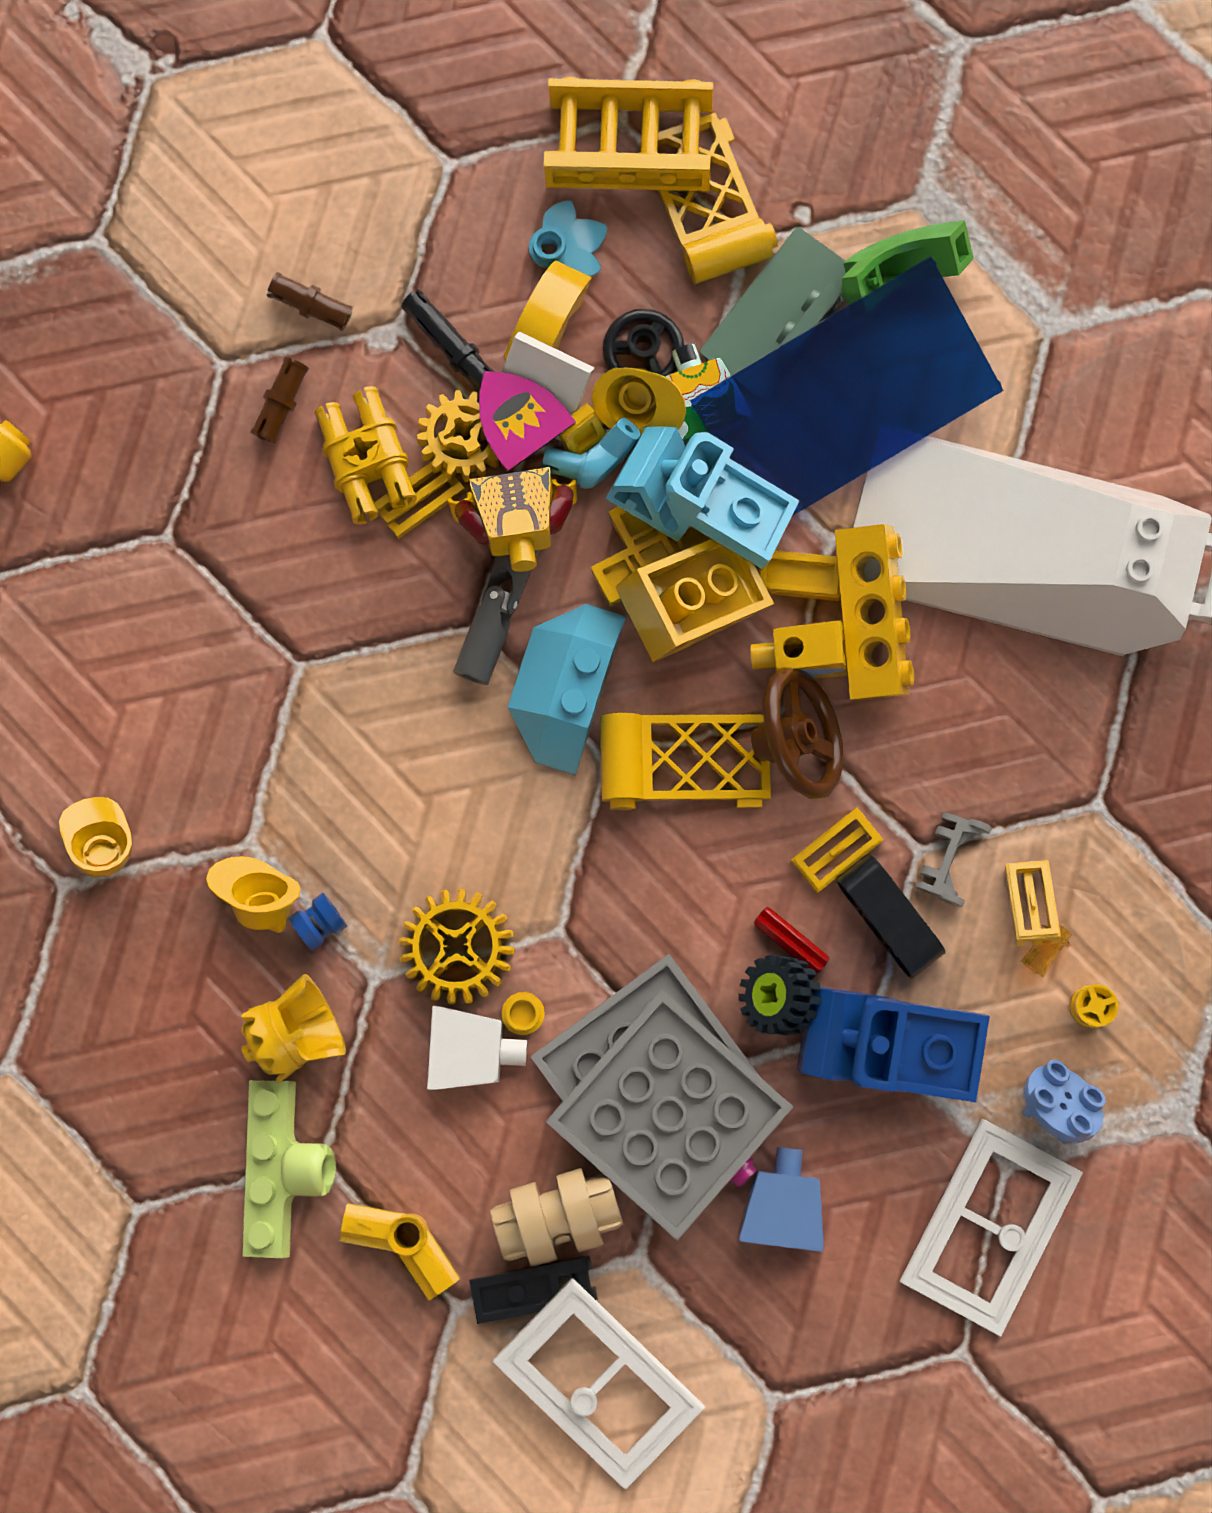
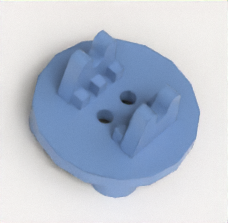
M1050 1060L1045 1066L1037 1067L1025 1080L1023 1093L1027 1106L1021 1114L1028 1119L1033 1115L1034 1119L1046 1131L1058 1137L1057 1139L1063 1144L1068 1141L1075 1143L1088 1141L1101 1129L1104 1117L1102 1107L1106 1102L1104 1094L1099 1088L1089 1085L1079 1075L1068 1070L1064 1063L1059 1060Z

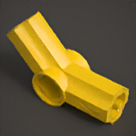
M350 1203L347 1204L341 1226L340 1242L397 1253L429 1301L461 1279L429 1231L427 1222L421 1216L414 1213L403 1214ZM404 1222H410L419 1229L420 1239L414 1246L403 1245L397 1237L398 1227Z

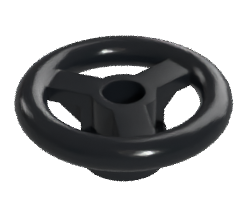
M636 309L624 313L610 325L604 336L602 352L608 370L622 368L615 355L620 354L632 355L636 360L643 362L649 372L665 377L677 372L678 370L672 355L669 363L663 370L656 359V355L660 349V336L664 330L671 339L672 351L684 346L683 336L679 328L668 316L655 310ZM641 321L652 322L651 326L642 324L634 327L629 332L627 341L616 340L619 333L628 325ZM640 342H647L651 348L647 351H641L636 346Z

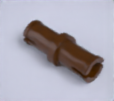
M279 272L273 276L268 287L267 297L300 310L299 315L307 319L313 316L337 327L338 330L343 331L346 328L352 315L353 306L346 305L322 294L321 289L315 285L307 287L283 276Z
M284 357L283 364L271 390L266 389L263 395L266 401L254 427L250 431L253 435L265 441L268 439L267 441L270 443H276V438L288 411H294L297 404L293 400L305 374L309 370L306 365L297 360L292 362L291 358Z

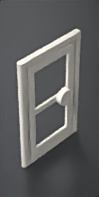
M982 1119L899 1282L991 1332L1002 1336L1083 1172ZM993 1152L1050 1182L1026 1232L1014 1224L1000 1227L965 1208ZM960 1216L998 1235L999 1243L1004 1249L1016 1251L990 1303L932 1272Z
M573 1278L493 1359L495 1365L625 1490L705 1408V1405ZM574 1314L618 1358L589 1388L582 1387L575 1390L570 1402L528 1360ZM625 1364L670 1406L663 1416L626 1454L586 1417L592 1414L597 1407L596 1394Z

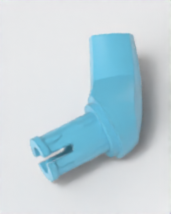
M621 418L598 444L589 449L588 453L584 452L583 455L547 446L541 468L550 467L551 474L576 479V483L582 489L593 488L606 479L625 459L640 438V431L631 421Z

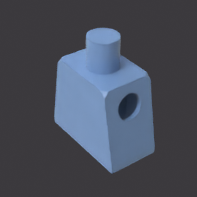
M777 1147L775 1172L759 1170L755 1172L738 1230L737 1239L740 1242L823 1252L820 1181L815 1177L801 1176L803 1150Z

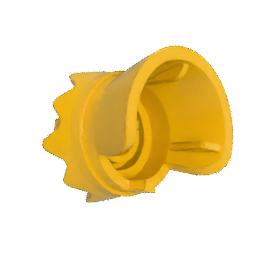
M303 974L277 1000L248 1008L249 1011L241 1015L245 1021L242 1026V1034L247 1042L246 1045L241 1047L245 1059L248 1062L256 1060L266 1074H280L276 1078L278 1084L294 1071L303 1067L304 1063L308 1061L337 1057L346 1053L344 1039L334 1014L318 986L307 974Z

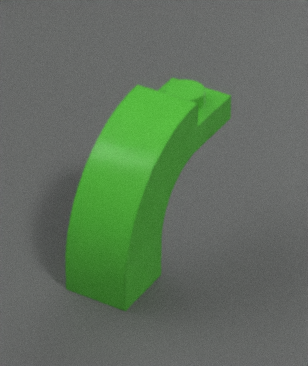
M965 220L939 223L902 232L878 241L848 258L843 263L846 274L841 278V291L843 299L848 303L851 317L867 316L886 295L908 284L932 278L959 276L974 260Z

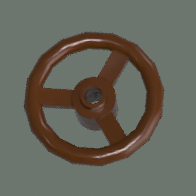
M790 667L780 668L767 683L763 698V723L760 724L759 728L753 730L751 735L753 751L760 761L776 763L780 773L793 790L809 799L826 798L839 784L843 768V740L837 716L827 694L813 676L803 670ZM798 687L804 691L812 702L821 721L825 739L818 736L813 720L807 718L801 712ZM783 694L785 711L781 716L780 701ZM811 753L827 761L824 776L819 782H813L798 768L800 756Z

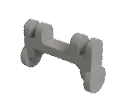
M943 812L941 819L956 825L954 830L943 826L937 827L935 835L949 840L950 843L940 870L923 865L920 874L934 879V886L917 881L915 888L938 896L940 900L946 903L963 907L965 900L957 897L958 893L954 890L949 869L958 846L975 835H981V833L990 834L992 827L978 820H967Z

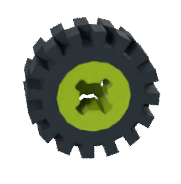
M767 955L765 959H756L754 961L756 967L749 966L745 971L750 977L749 980L741 979L740 986L746 988L745 994H739V1001L746 1002V1006L740 1008L742 1015L750 1016L746 1022L750 1027H757L756 1031L761 1033L788 1036L801 1033L800 1029H807L811 1025L807 1018L816 1019L818 1012L812 1009L813 1004L821 1005L822 997H815L814 991L821 990L820 982L811 981L817 976L814 969H807L809 964L798 960V958Z

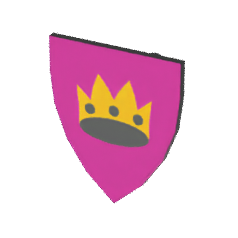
M484 371L479 393L480 419L486 440L508 472L576 424V421L566 408L548 390L535 382L510 373Z

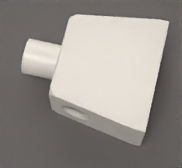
M433 1006L427 1089L438 1090L500 1082L501 1065L526 1066L527 1040L502 1039L503 1021Z

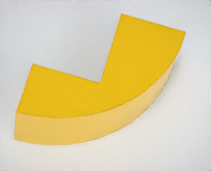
M555 260L546 270L530 296L513 331L503 358L507 359L513 339L518 332L558 349L568 320L581 307L592 277Z

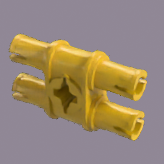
M372 386L364 388L368 401L366 398H363L361 390L356 391L352 396L363 423L361 428L348 432L341 413L340 404L326 403L329 415L328 413L325 414L322 405L314 412L325 439L322 451L323 455L329 459L335 476L334 486L339 492L344 493L354 524L367 523L364 513L368 514L371 521L378 517V510L375 508L367 485L380 478H383L393 508L406 507L400 492L407 499L409 505L417 500V495L413 490L406 471L409 458L402 451L396 434L397 425L391 418L386 416L379 397L378 388ZM367 451L368 457L364 459L363 453Z

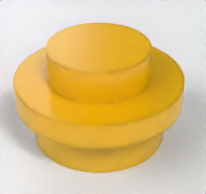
M515 993L503 1005V1023L508 1030L517 1035L534 1033L544 1021L545 1011L543 1004L531 993Z

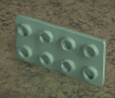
M800 227L795 228L702 346L700 356L707 361L720 358L736 383L761 401H765L844 301L841 291V278L846 274L843 265L845 260Z

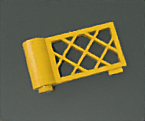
M716 112L700 118L699 132L711 128L715 141L710 151L699 147L698 151L700 155H711L710 164L712 162L725 167L730 174L724 186L710 181V191L720 194L713 209L710 210L692 202L697 191H689L686 199L669 193V190H658L681 247L686 268L695 285L773 257V248L778 247L774 228L771 223L765 225L762 219L758 217L729 144L734 143L735 138L726 118L718 120ZM683 124L658 132V146L663 144L671 145L679 149L677 154H681L682 140L680 138H683ZM718 148H719V150H720L722 156L716 154ZM732 184H734L736 191L730 189ZM727 197L742 203L746 214L729 218L718 212ZM675 205L681 207L679 213L677 212ZM687 211L707 218L703 229L686 234L682 221Z
M611 713L601 715L602 801L610 802L611 810L636 809V802L679 800H736V808H762V800H769L771 798L770 762L759 760L758 763L752 757L755 754L753 749L748 753L730 735L740 725H758L759 728L760 724L763 723V714L640 715L635 713ZM651 725H668L680 737L665 754L652 742ZM678 725L692 726L684 732ZM699 725H710L722 737L708 753L689 737ZM720 725L734 726L726 732ZM683 741L702 758L687 774L668 757ZM725 741L743 757L729 774L710 757ZM652 751L660 758L653 766ZM664 762L681 781L671 791H653L652 773ZM704 762L723 778L713 790H702L690 779ZM746 762L760 773V790H744L732 778ZM684 783L692 789L677 791ZM728 783L734 790L720 789Z

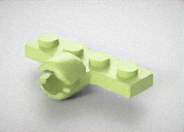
M249 1080L242 1257H290L291 1207L293 1198L296 1196H324L330 1192L335 1181L336 1159L332 1149L326 1144L299 1143L295 1139L296 1081H282L278 1084L277 1081Z

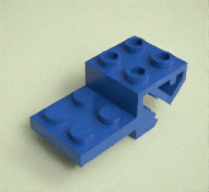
M821 987V990L814 991L815 997H822L821 1005L813 1004L812 1009L818 1012L816 1019L807 1018L811 1025L807 1029H803L797 1071L828 1080L853 1081L854 1085L891 1092L897 1090L969 1102L977 1101L990 1016L981 1013L903 1002L892 997Z

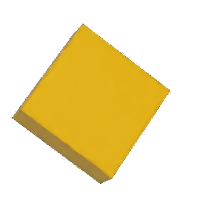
M588 403L571 415L576 424L558 436L567 452L582 455L606 435L595 410Z

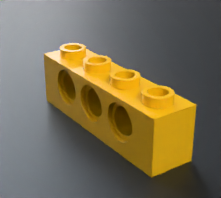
M887 524L835 530L850 700L910 695L909 686L914 684V668L912 661L906 660L905 643L910 642V626L908 619L902 618L901 601L906 600L907 591L904 576L898 575L897 559L902 558L903 554L901 536L899 533H895L894 527ZM877 559L881 565L880 575L874 581L869 582L864 575V568L870 560ZM880 601L884 605L885 614L879 623L873 624L868 617V610L874 602ZM879 643L885 644L889 651L888 660L882 666H877L872 659V651Z

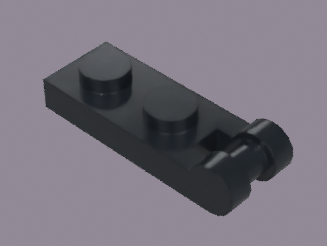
M590 1256L576 1257L564 1261L471 1278L469 1282L477 1324L538 1313L561 1290L558 1276L571 1274L572 1278L595 1300H598L596 1286H591L588 1272V1270L592 1269Z

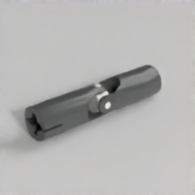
M535 550V556H536V558H537V555H538L539 550ZM509 555L497 556L482 595V604L477 609L453 669V673L482 685H488L509 631L510 618L517 609L532 571L516 572L512 570ZM508 579L513 580L511 594L499 587L500 584Z

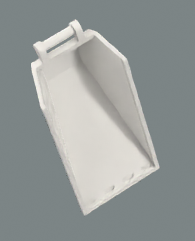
M882 424L879 425L853 528L887 524L894 527L895 533L900 534L903 554L902 558L897 559L898 575H903L906 583V601L1119 656L1180 640L1186 630L1188 618L1212 624V573L1205 603L1192 602L1204 550L1212 551V534L1208 533L1212 517L1209 514L1164 496ZM877 559L870 560L864 568L866 579L871 582L880 575L881 565Z

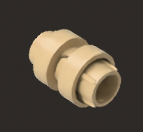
M582 1168L556 1175L559 1190H552L540 1195L536 1182L510 1189L512 1201L497 1205L491 1209L495 1233L504 1260L511 1261L528 1256L531 1266L557 1259L555 1244L559 1245L572 1241V1239H574L578 1253L604 1245L601 1233L618 1229L623 1225L611 1180L604 1174L585 1179Z

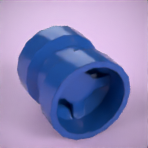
M324 893L313 899L311 907L307 910H298L288 917L298 935L312 952L324 944V938L329 934H338L348 927L343 917ZM313 916V918L316 920V922H317V923L319 924V926L322 928L321 930H319V928L316 926V924L313 922V920H312L310 917Z

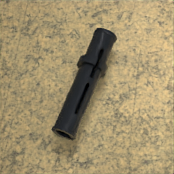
M417 289L416 292H411L401 304L403 311L418 324L429 339L446 355L450 361L449 366L453 371L460 372L473 385L476 391L480 393L484 371H494L479 355V349L474 343L469 344L456 331L453 325L424 295L422 290Z

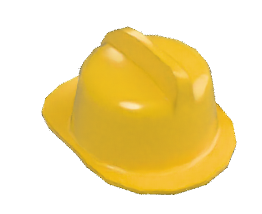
M613 368L603 373L593 388V409L599 420L610 429L621 418L631 421L639 429L640 436L646 427H676L679 430L684 423L686 415L685 399L679 387L669 378L643 369Z
M231 857L219 861L209 869L206 878L209 889L217 897L231 905L238 922L245 928L252 930L269 929L276 933L283 932L286 928V920L290 915L292 904L299 898L301 892L297 881L282 874L267 863L250 857Z

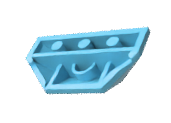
M585 604L533 627L511 694L508 710L535 763L572 775L577 774L626 616Z

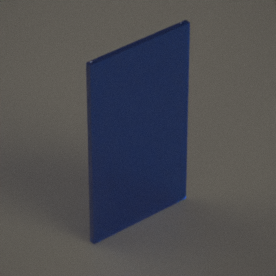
M929 256L689 401L692 410L696 411L707 432L734 448L729 457L731 460L799 500L792 515L794 516L1004 390L1002 383L993 372L940 274L936 261Z

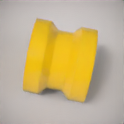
M1101 984L1082 986L1073 993L1070 998L1069 1009L1074 1021L1081 1026L1094 1028L1111 1023L1117 1016L1119 1004L1118 998L1110 988Z

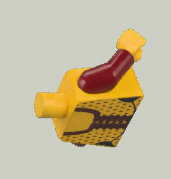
M550 467L469 479L472 493H466L467 498L462 501H453L452 498L448 499L454 521L459 522L477 543L489 545L493 556L509 555L512 570L526 572L534 569L537 565L535 550L551 547L552 534L561 531L572 505L577 502V480L572 479V482L567 485L558 484L557 479H552L551 481Z

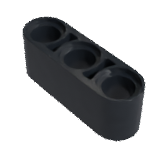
M869 854L836 879V883L843 894L909 978L913 979L946 953L937 936L874 856Z

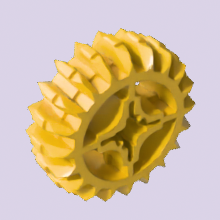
M463 888L458 889L457 901L452 902L449 891L447 889L441 890L443 904L438 906L430 895L425 897V902L431 910L425 914L420 908L415 906L411 911L420 919L417 926L409 921H404L403 928L414 932L412 939L406 937L399 938V945L412 947V953H405L399 957L400 962L410 963L414 961L416 965L405 973L407 978L413 979L421 974L424 978L418 983L416 989L419 992H423L430 984L434 985L431 999L438 1001L443 990L448 991L447 1001L450 1005L456 1004L457 992L462 991L465 1002L467 1004L473 1003L471 989L476 987L482 997L489 996L488 989L483 983L489 979L494 985L499 987L502 981L493 974L496 968L505 972H509L511 969L508 963L500 961L501 954L508 956L515 954L513 947L502 946V940H509L514 937L513 931L504 930L499 932L498 929L499 926L508 921L507 916L501 914L492 919L490 915L496 910L497 904L491 901L484 909H481L479 906L483 895L479 892L473 895L471 903H467L466 890ZM451 912H466L475 915L469 923L467 922L462 928L457 930H449L436 920L442 915ZM485 924L492 937V953L487 964L476 955L473 949L474 940ZM427 929L436 936L440 943V952L429 969L422 953V943ZM444 932L447 936L453 937L456 940L466 936L468 943L464 944V946L468 948L467 953L474 958V961L471 962L464 955L461 956L457 953L448 957L446 950L450 949V947L446 946L447 940L440 933ZM456 963H465L478 973L475 977L463 982H448L439 979L445 970L447 971Z

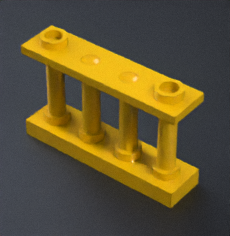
M576 77L549 79L550 108L561 109L559 150L544 151L546 188L710 191L711 155H700L698 151L700 112L713 111V82H702L696 79H689L684 82L578 79ZM577 109L602 110L600 151H575ZM618 110L643 111L640 153L616 152ZM659 111L684 112L681 154L657 153Z

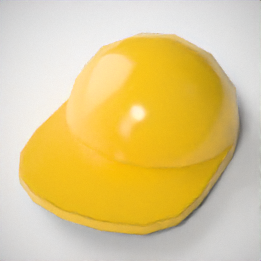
M94 797L76 802L63 811L59 820L60 833L69 858L81 873L95 878L107 877L123 869L131 856L132 838L125 815L118 803L109 798Z

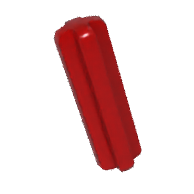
M764 908L754 920L755 927L790 956L808 963L807 969H814L816 974H818L829 962V956L771 908Z

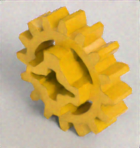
M455 390L454 400L451 401L443 394L439 395L440 407L436 408L428 404L426 406L428 418H419L418 429L422 433L417 434V445L425 447L421 451L422 460L434 459L432 471L437 473L442 468H445L447 470V480L452 481L456 473H462L464 482H469L470 472L476 471L480 477H485V465L488 464L496 468L499 464V459L489 444L483 452L480 450L479 443L486 438L480 419L477 392L473 391L469 399H463L460 390ZM443 420L445 430L439 432L438 437L434 439L435 430ZM461 432L464 437L469 436V439L464 440L461 436L455 437V433Z

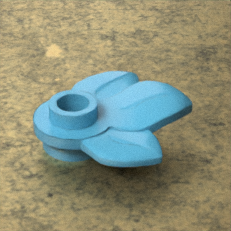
M571 200L557 203L544 214L542 229H539L532 235L529 241L530 257L538 266L543 268H549L556 260L592 277L601 271L600 263L593 253L602 245L607 233V226L594 220L576 219L575 208ZM547 244H552L557 250L555 253L548 255L542 251V248Z

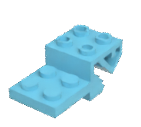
M646 427L605 498L677 542L689 526H692L761 569H764L769 563L799 503V500L731 460L729 457L734 450L733 447L708 432L694 433L687 446H685L676 427Z

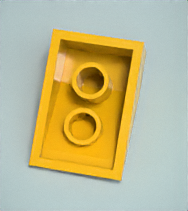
M713 539L641 567L615 586L652 662L694 645L774 604L755 565Z

